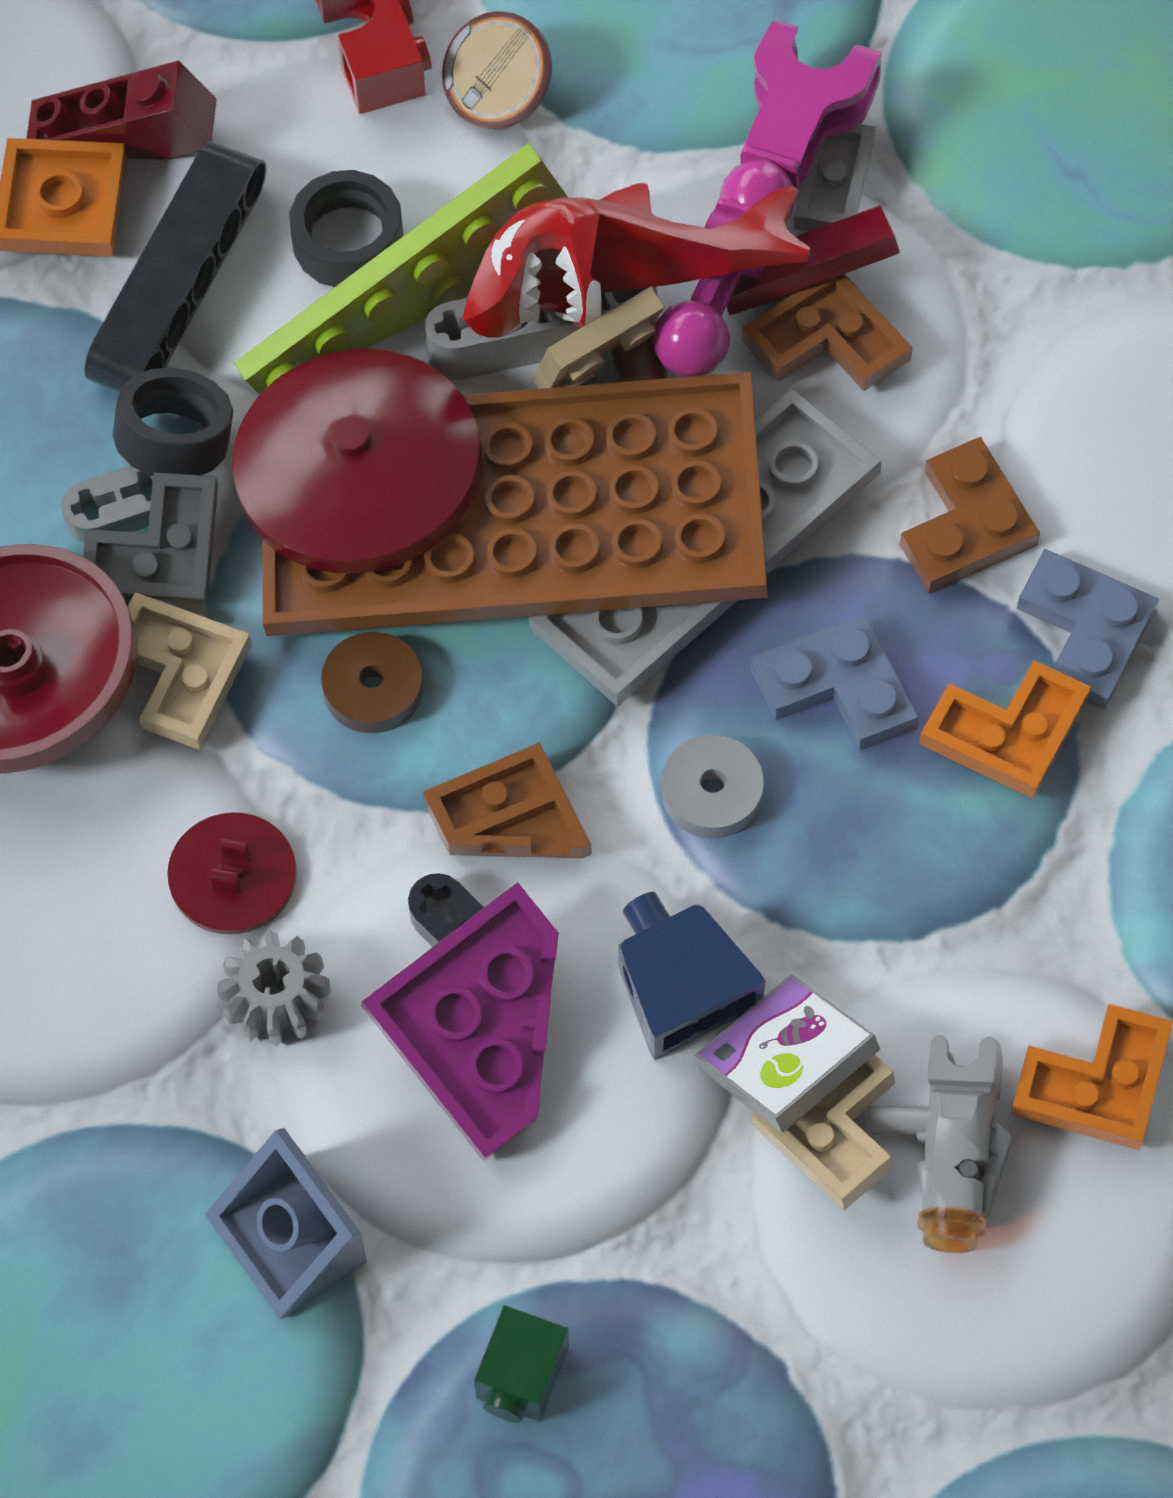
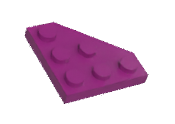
M518 882L361 1002V1007L483 1161H486L537 1120L539 1111L540 1087L559 933Z

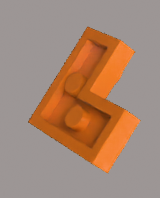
M1034 660L1007 710L949 683L921 732L919 744L1034 799L1087 702L1091 686Z
M1108 1004L1093 1063L1028 1045L1010 1115L1140 1150L1173 1021Z

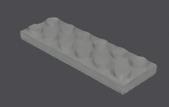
M793 388L755 421L766 575L881 474V460ZM738 600L537 615L529 617L530 631L618 707Z

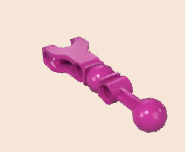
M772 21L754 54L756 73L754 94L760 109L749 131L745 146L740 153V165L735 166L724 179L716 207L708 217L704 228L712 229L737 220L754 204L776 190L790 186L796 187L799 191L824 141L834 135L846 133V131L864 122L879 86L882 52L865 46L855 45L841 64L828 69L811 68L798 60V48L794 38L799 28L781 21ZM793 206V208H792V210H791V212H790V214H789V217H788L787 221L789 220V218H790L791 215H792V212H793V210H794V206ZM765 266L700 279L690 300L669 306L657 319L655 325L656 332L652 338L655 353L664 368L678 376L684 377L703 376L715 371L726 358L730 344V333L722 315L741 275L758 279Z

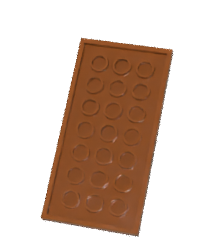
M751 372L463 395L477 425L482 461L480 479L473 500L462 519L448 535L428 551L400 565L383 570L353 574L332 573L309 568L289 560L276 552L262 539L263 627L266 636L768 598Z

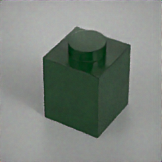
M503 1305L474 1379L476 1399L484 1401V1410L500 1419L513 1423H521L524 1416L540 1422L569 1348L568 1328Z

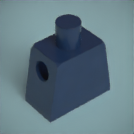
M647 892L636 897L624 907L623 914L635 935L625 939L618 945V965L647 1047L654 1061L740 1017L764 997L765 979L703 906L692 905L670 917L657 893Z

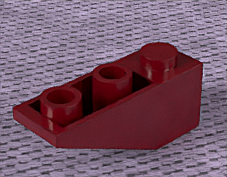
M178 60L31 100L26 139L122 143L125 145L127 159L165 160L199 151L204 143L212 141L217 98Z

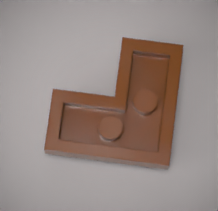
M846 274L793 293L743 326L741 334L742 342L778 382L826 350L863 391H866L909 362L913 349Z
M981 436L926 461L925 473L949 512L902 532L900 546L928 593L1038 545L1040 532Z

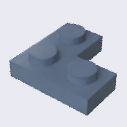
M1044 548L1019 596L1016 609L1071 633L1053 669L1091 686L1087 702L1105 710L1156 610L1159 598Z
M865 613L757 654L750 659V670L775 720L833 698L859 750L917 728L918 715Z

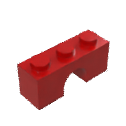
M315 0L324 24L344 18H356L367 22L358 29L338 34L341 68L359 115L426 95L424 71L432 69V63L424 37L422 35L413 37L409 25L414 23L409 0Z

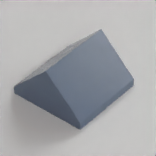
M285 1128L277 1129L273 1132L205 1213L279 1319L289 1317L367 1263L361 1232Z

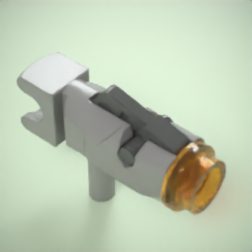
M937 1035L932 1039L928 1067V1081L930 1084L929 1108L869 1106L866 1113V1130L872 1133L917 1135L920 1143H925V1160L917 1165L922 1194V1211L918 1214L917 1226L923 1231V1244L930 1249L940 1252L968 1253L976 1250L978 1237L985 1233L986 1219L989 1217L998 1191V1185L1013 1145L1011 1134L995 1122L996 1101L1000 1100L1003 1055L998 1041L992 1037H986L980 1043L979 1055L976 1061L968 1066H957L954 1064L952 1054L948 1051L949 1044L946 1037Z

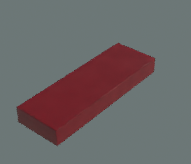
M881 205L795 236L810 247L811 254L808 261L804 263L765 266L758 279L741 275L726 309L729 315H734L900 253L896 237Z

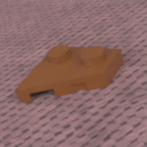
M540 742L423 791L426 808L450 855L585 858L592 855L591 842Z

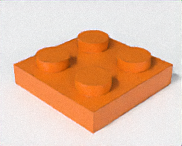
M7 138L0 180V251L113 257L127 161L125 145L122 143Z

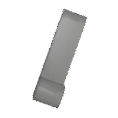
M652 287L657 295V287ZM648 288L601 293V316ZM467 298L450 301L436 306L428 314L425 321L428 363L449 380H461L541 362L547 348L581 329V327L574 326L571 321H565L557 317L553 311H540L538 320L524 322L521 325L523 329L513 331L501 338H487L475 333L462 319Z

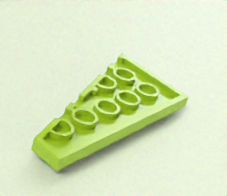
M530 143L526 144L236 360L234 365L244 380L257 393L261 394L277 378L308 360L333 352L372 347L427 318L428 314L436 306L467 297L487 248L495 234L515 213L533 203L568 197Z

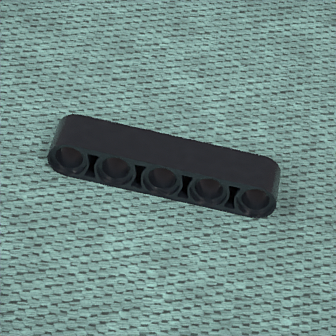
M207 141L203 144L89 348L84 368L85 377L88 380L120 391L121 387L133 376L151 369L166 368L260 196L266 177L265 160L212 141Z

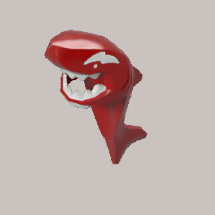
M637 183L617 190L600 200L584 197H561L533 203L515 213L495 234L483 256L473 281L462 319L475 333L487 338H501L519 329L524 322L537 321L540 311H553L557 317L565 321H571L574 326L582 328L601 317V293L673 285L726 275L743 269L807 262L811 254L810 247L797 239L788 231L786 226L789 214L800 193L796 187L790 186L771 192L749 208L737 220L712 229L676 223L654 216L651 210L650 192L646 183Z

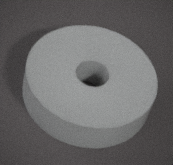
M703 735L692 738L678 746L665 763L661 787L663 805L669 817L688 833L705 838L730 836L749 825L757 815L762 804L764 790L762 767L753 752L735 739L721 735ZM708 780H716L724 788L719 792L711 793L705 791L701 785Z

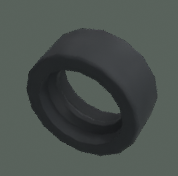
M356 170L331 171L312 179L297 193L289 212L293 253L302 270L320 284L336 287L403 237L401 204L391 187L374 175ZM355 207L370 211L382 222V233L371 244L354 251L339 252L324 248L312 237V226L324 214L339 208Z
M178 368L151 369L133 376L121 387L116 403L113 439L117 452L126 462L149 476H153L154 473L202 476L213 471L226 458L234 410L228 394L215 381L197 372ZM172 413L187 416L199 422L205 429L195 433L173 434L159 431L145 424L141 419L153 414Z

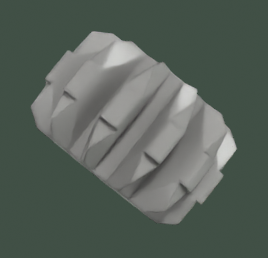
M271 930L266 937V946L259 949L254 942L245 938L241 944L245 959L226 957L223 967L225 974L229 978L221 980L217 984L219 998L228 1002L223 1009L226 1020L231 1025L243 1022L242 1030L244 1037L250 1041L254 1040L266 1029L270 1043L277 1047L283 1038L282 1030L288 1028L291 1029L294 1035L303 1039L307 1034L304 1018L322 1020L325 1009L324 1004L319 999L328 996L331 992L329 978L320 974L324 969L321 955L317 952L304 955L305 944L298 935L284 947H280L278 934ZM277 982L279 990L282 989L283 985L285 987L282 992L271 995L269 987L266 988L265 992L263 989L266 985Z

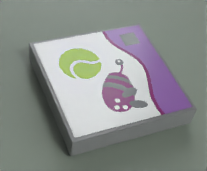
M791 974L694 1056L704 1073L783 1133L881 1049L875 1034Z

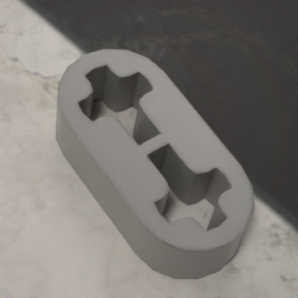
M127 466L79 482L70 487L64 494L61 503L64 522L70 535L78 541L85 543L86 529L133 532L148 527L151 501H147L146 497L141 494V487L149 484L153 485V476H149L132 466ZM93 503L98 510L99 518L88 521L82 507Z

